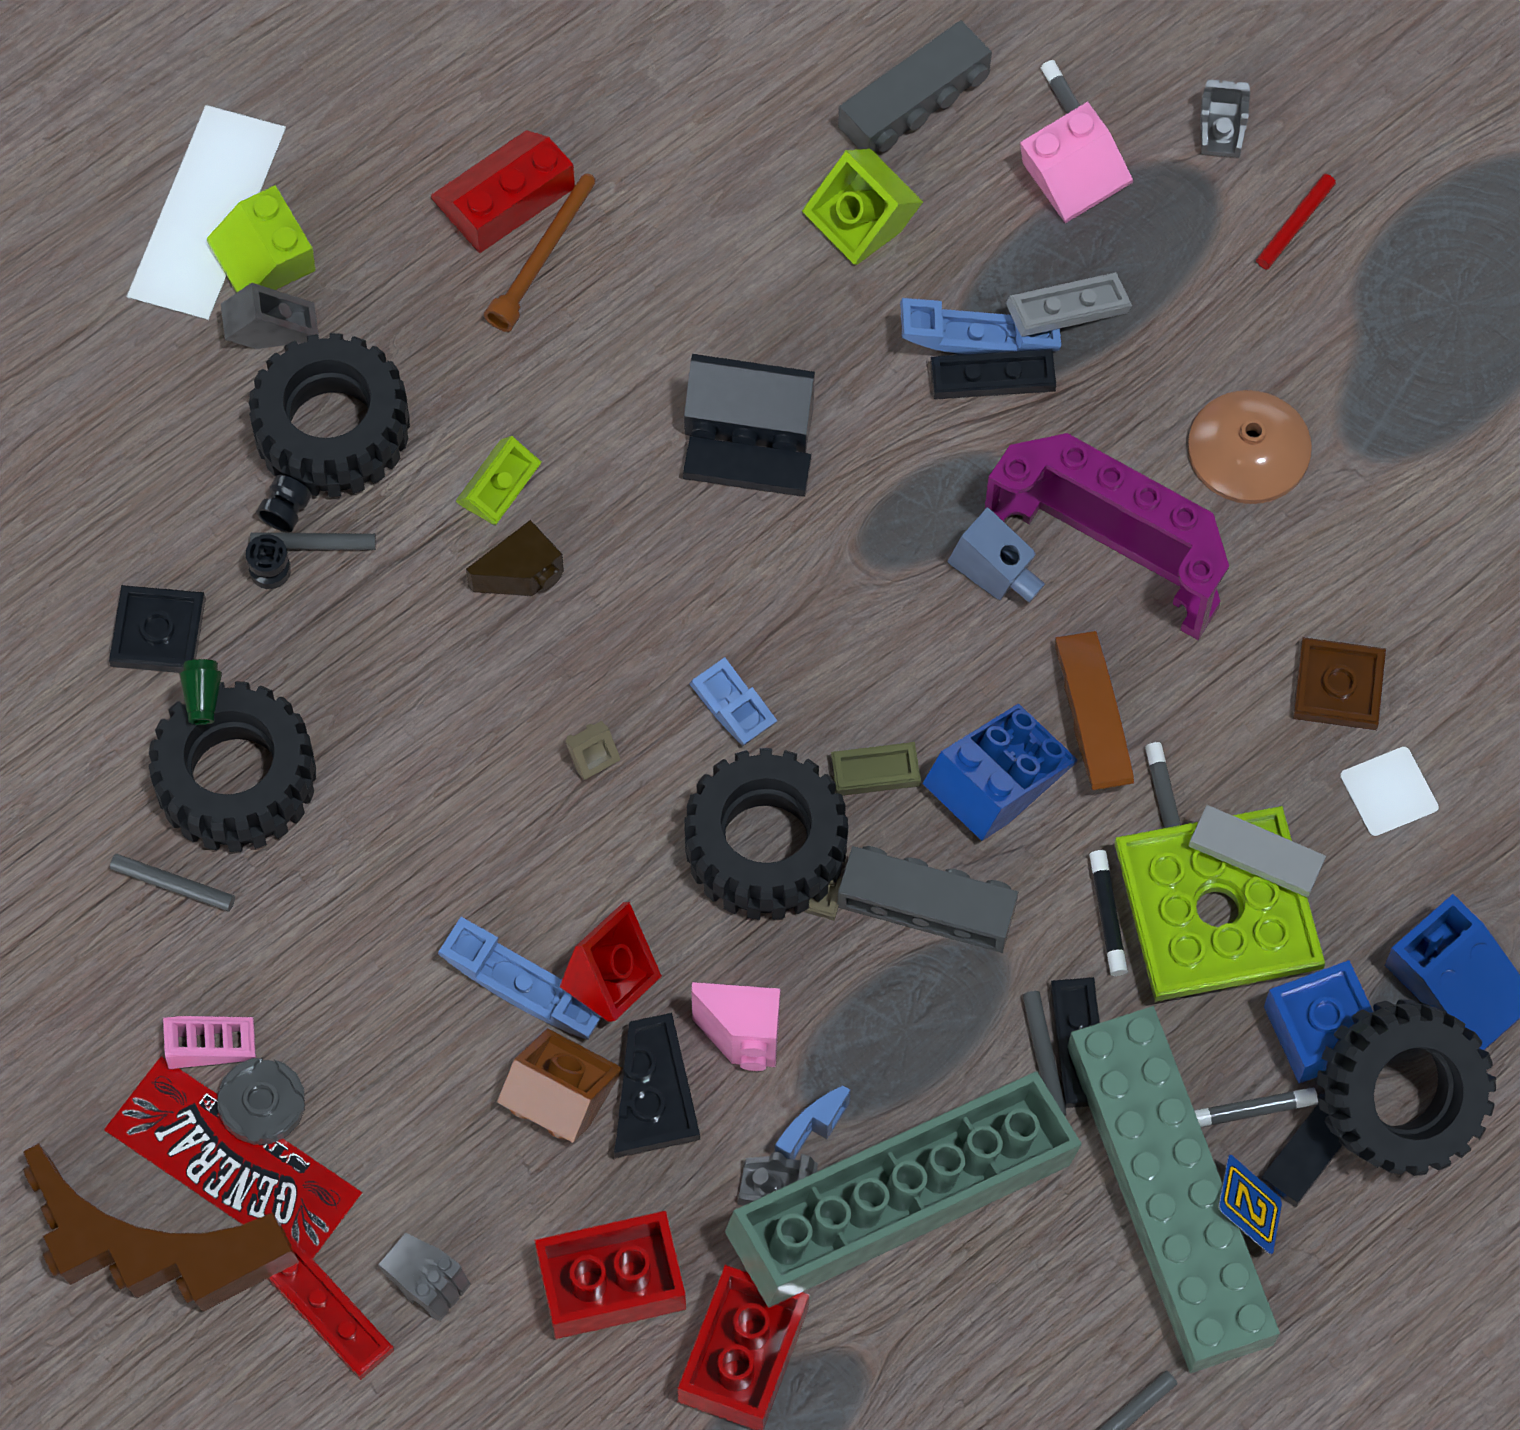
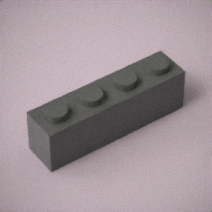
M960 20L839 106L838 127L859 149H872L875 153L879 151L885 152L905 132L910 129L916 130L927 121L929 115L936 110L951 106L964 90L970 86L976 87L983 83L990 73L992 51Z
M852 846L838 891L837 905L844 910L1003 953L1016 909L1019 891L1011 890L1009 885L1001 881L988 880L987 882L971 879L967 873L957 869L942 871L928 867L926 862L917 858L907 857L902 860L887 856L885 851L877 847L864 846L863 848Z

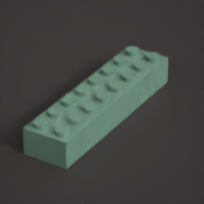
M1154 1006L1071 1032L1067 1046L1069 1055L1083 1092L1086 1094L1088 1105L1189 1372L1193 1373L1274 1346L1280 1331L1241 1230L1219 1209L1223 1184Z
M1035 1071L733 1210L725 1233L769 1308L1070 1166L1082 1143L1042 1078Z

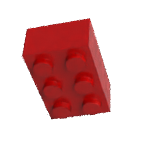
M666 1211L534 1240L555 1339L686 1310V1294Z
M725 1265L678 1386V1402L754 1430H764L808 1313L810 1295L801 1292L768 1308L749 1273Z

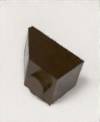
M531 520L466 568L468 587L473 592L533 596L541 589H550L560 580L564 572L563 554Z

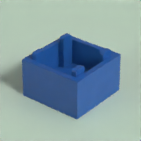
M1350 960L1269 989L1264 1004V1009L1298 1084L1316 1078L1319 1070L1326 1071L1328 1062L1321 1057L1326 1046L1333 1049L1339 1039L1333 1034L1341 1025L1350 1028L1354 1024L1351 1016L1361 1009L1370 1013L1373 1012Z

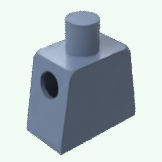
M988 507L961 536L947 561L952 567L999 600L1012 588L1030 603L1045 586L1043 581L1028 570L1029 565L1036 556L1034 550Z

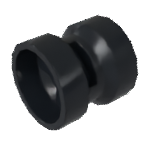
M277 475L269 487L270 496L261 501L256 513L270 527L286 533L292 532L299 520L297 515L299 510L307 506L312 494L299 481L288 476Z
M271 534L257 536L249 542L246 548V561L252 581L258 587L264 589H276L282 586L291 574L290 561L284 542L279 537Z

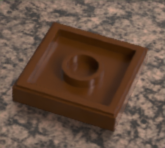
M1303 637L1300 648L1293 719L1377 731L1386 648Z

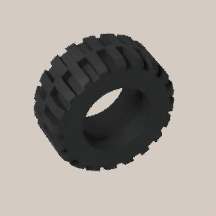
M330 333V338L319 339L318 334L306 336L307 342L301 344L294 340L284 346L285 353L280 356L276 352L266 361L268 370L261 369L258 371L254 379L255 388L250 391L249 406L251 412L249 415L261 459L266 461L267 469L274 476L284 475L299 481L310 490L313 496H318L319 491H328L329 497L341 496L342 490L352 489L353 494L365 490L364 483L371 480L373 484H376L385 477V467L393 469L400 460L399 451L406 449L409 439L407 429L410 428L407 396L404 382L400 380L399 370L392 361H386L385 353L377 346L367 349L366 340L355 336L352 337L351 341L344 340L343 334ZM325 393L348 394L359 399L368 407V412L359 425L351 431L336 437L322 438L311 436L300 431L291 423L296 411L306 401Z
M236 681L235 687L225 688L224 682L220 683L214 723L195 725L188 723L186 705H183L180 701H177L168 709L170 720L161 719L155 729L157 739L150 742L149 756L151 763L149 764V771L161 809H164L167 820L174 828H181L185 838L193 843L202 838L205 848L216 851L219 849L220 844L228 845L229 852H242V845L253 843L255 849L267 845L265 838L274 834L279 839L288 833L287 823L290 820L293 823L299 822L305 814L303 803H310L314 794L313 781L316 780V764L306 725L300 714L293 712L290 702L284 697H278L275 700L273 691L264 686H258L257 690L253 691L250 689L249 682ZM235 739L249 740L262 745L272 754L273 763L266 776L258 784L246 791L235 794H219L201 787L194 780L193 772L199 759L206 751L221 742Z
M760 748V755L749 756L748 750L735 753V762L729 764L727 760L723 759L713 766L712 777L708 774L702 776L696 784L697 794H691L687 803L685 853L687 862L691 863V874L697 884H704V894L713 902L722 898L724 900V909L733 914H736L740 908L747 910V918L760 920L761 913H772V919L776 920L785 918L786 910L792 909L793 906L795 913L799 914L809 909V900L812 897L819 902L828 894L829 883L831 881L836 883L841 874L842 863L846 859L848 817L845 816L846 804L842 794H835L836 783L828 774L819 776V765L810 759H807L804 764L798 762L797 753L785 750L783 756L772 755V748ZM758 806H773L784 809L796 816L806 828L807 837L804 845L792 856L777 862L763 863L752 861L738 854L726 840V828L737 815L747 809Z
M1399 999L1396 1005L1389 1001L1375 1003L1373 1005L1374 1012L1372 1013L1361 1009L1351 1016L1354 1024L1350 1028L1343 1025L1338 1028L1333 1034L1339 1039L1333 1049L1326 1046L1321 1057L1328 1063L1326 1071H1318L1317 1084L1325 1088V1093L1320 1094L1317 1098L1320 1110L1329 1115L1326 1117L1325 1123L1330 1132L1340 1137L1339 1143L1346 1149L1375 1167H1381L1390 1173L1402 1175L1407 1171L1413 1176L1425 1175L1429 1171L1428 1166L1438 1171L1451 1166L1449 1157L1456 1155L1463 1158L1471 1151L1468 1142L1473 1136L1478 1139L1482 1137L1487 1129L1481 1126L1485 1115L1492 1116L1495 1103L1488 1100L1489 1092L1496 1091V1077L1488 1074L1486 1071L1493 1066L1489 1052L1480 1049L1482 1040L1474 1031L1466 1028L1464 1022L1428 1004H1419L1412 1000ZM1418 1047L1427 1050L1435 1061L1438 1073L1437 1089L1431 1104L1424 1113L1409 1123L1398 1126L1384 1123L1378 1116L1374 1102L1375 1085L1381 1070L1390 1059L1402 1051Z

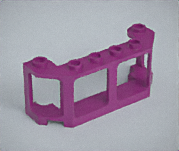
M1069 433L1009 445L988 477L985 509L988 507L1004 523L1009 516L1017 514L1022 515L1023 522L1027 524L1031 523L1039 509L1180 586L1173 600V605L1178 608L1183 605L1187 611V616L1182 622L1180 631L1199 640L1219 609L1221 601L1217 587L1229 569V563L1214 514Z

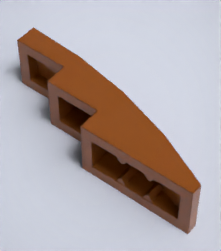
M1092 631L1055 637V650L1064 675L1065 693L1074 719V733L1092 790L1134 784V775L1122 722L1097 632Z

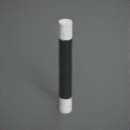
M1097 850L1091 852L1089 856L1110 974L1112 976H1121L1128 971L1107 853L1105 850Z

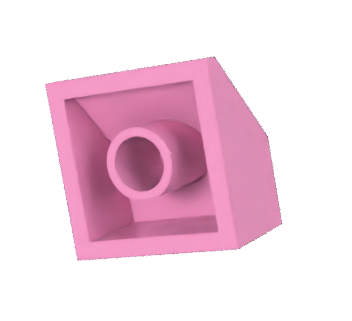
M1089 102L1084 103L1020 142L1023 165L1065 223L1133 183L1130 172L1110 131Z
M692 982V1020L732 1064H739L742 1069L749 1071H763L766 1067H775L779 1029L780 989Z

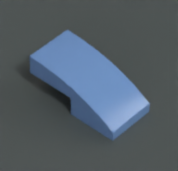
M725 657L690 682V686L707 708L742 746L777 722V719L754 688L748 689Z
M841 1086L825 1094L807 1107L781 1135L775 1144V1152H780L787 1159L794 1160L812 1131L828 1139L850 1103V1089Z

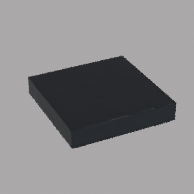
M121 585L109 657L110 666L174 673L182 672L183 663L188 660H194L197 657L206 600L205 593Z

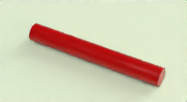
M1323 174L1257 257L1256 262L1260 267L1269 269L1332 190L1336 181L1331 175Z

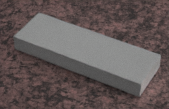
M1116 272L1010 295L1006 302L1021 337L1126 314L1132 307Z
M1206 805L1189 843L1191 848L1307 898L1326 859V855L1209 805Z

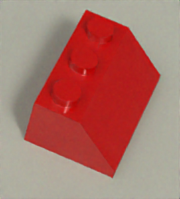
M526 130L431 194V199L480 254L572 191L575 187L574 164L549 136Z

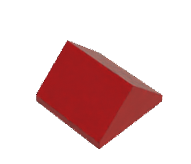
M623 902L575 946L559 986L608 1022L616 1021L662 977L630 902Z

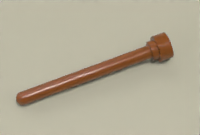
M586 173L580 177L507 293L500 295L499 298H494L485 310L484 317L493 327L504 332H510L520 318L519 303L594 187L595 178L593 175Z

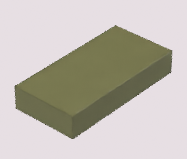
M915 742L831 752L836 793L842 794V796L921 786Z

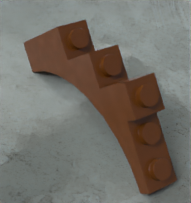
M39 1143L23 1151L29 1166L23 1168V1172L34 1192L41 1189L47 1202L41 1206V1210L47 1223L53 1230L43 1236L49 1249L42 1253L53 1276L61 1274L70 1285L110 1265V1272L119 1289L122 1290L127 1287L136 1298H139L181 1276L175 1281L187 1304L194 1301L204 1312L299 1262L280 1222L273 1213L241 1226L207 1233H167L141 1228L105 1214L79 1196L66 1183L48 1153Z

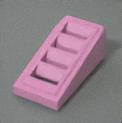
M174 1016L163 1018L165 1058L169 1069L245 1062L256 1058L253 1017ZM240 1031L241 1048H233L232 1032ZM223 1033V1048H215V1034ZM197 1035H205V1047H197ZM179 1037H187V1047H179Z

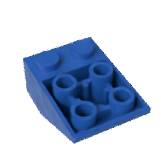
M1018 703L942 750L922 784L983 841L1015 819L1072 768L1078 759Z
M1454 894L1448 897L1391 948L1384 966L1422 1004H1428L1464 1022L1465 1027L1474 1031L1482 1040L1480 1049L1486 1050L1520 1019V974L1486 926Z

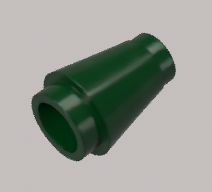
M194 659L185 661L183 663V671L179 673L188 714V723L195 725L214 723L222 672L218 671V663L214 660Z

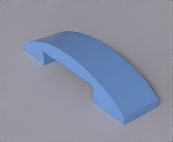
M902 298L900 301L902 338L927 348L964 355L1044 349L1058 351L1061 348L1060 328L1021 337L1011 315L942 309V301Z
M463 917L459 918L438 951V954L447 962L490 992L526 1013L568 1033L588 1040L602 1018L560 988L562 979L498 943V937Z

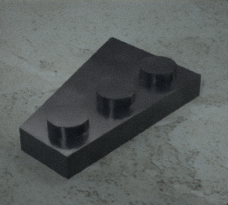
M672 1013L630 1021L614 1158L700 1140V1131Z

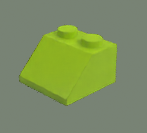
M857 149L844 152L802 212L856 265L901 233L923 201L872 149Z
M276 185L240 201L206 238L207 243L236 293L250 283L277 290L316 271L313 248Z

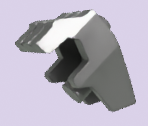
M1207 80L1202 97L1200 117L1201 155L1240 158L1249 118V83L1237 82V84H1234L1233 81H1222L1221 83L1219 80Z
M773 1152L770 1156L746 1158L737 1204L744 1206L816 1173L818 1163L808 1155L801 1154L800 1160L787 1159L780 1152Z
M406 1232L378 1264L384 1274L403 1292L407 1300L411 1303L417 1302L429 1312L432 1318L438 1321L444 1318L449 1312L448 1309H451L459 1300V1296H462L470 1287V1282L460 1264L439 1248Z

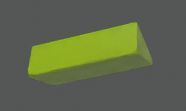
M513 436L501 439L458 496L456 502L487 522L497 525L542 462Z

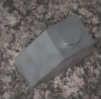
M250 283L221 303L225 340L254 349L284 346L294 340L297 343L307 342L306 336L318 334L314 302Z

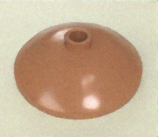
M1253 390L1230 392L1209 402L1196 416L1188 439L1189 459L1194 472L1202 483L1225 499L1245 504L1270 502L1292 491L1304 477L1309 466L1312 451L1308 428L1298 412L1276 396ZM1253 430L1258 432L1260 436L1250 437L1246 432Z

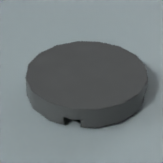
M252 1058L236 1065L223 1078L220 1085L218 1113L225 1128L237 1139L254 1145L272 1144L287 1137L299 1125L305 1111L304 1088L297 1073L285 1063L277 1060L273 1062L263 1060V1058Z

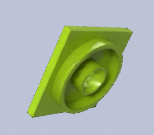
M1283 806L1232 815L1292 841ZM1198 822L1115 838V847L1155 1002L1324 969L1325 961L1308 898L1189 847ZM1210 892L1227 894L1236 903L1238 916L1233 923H1226L1220 927L1211 926L1199 917L1196 908L1198 900Z

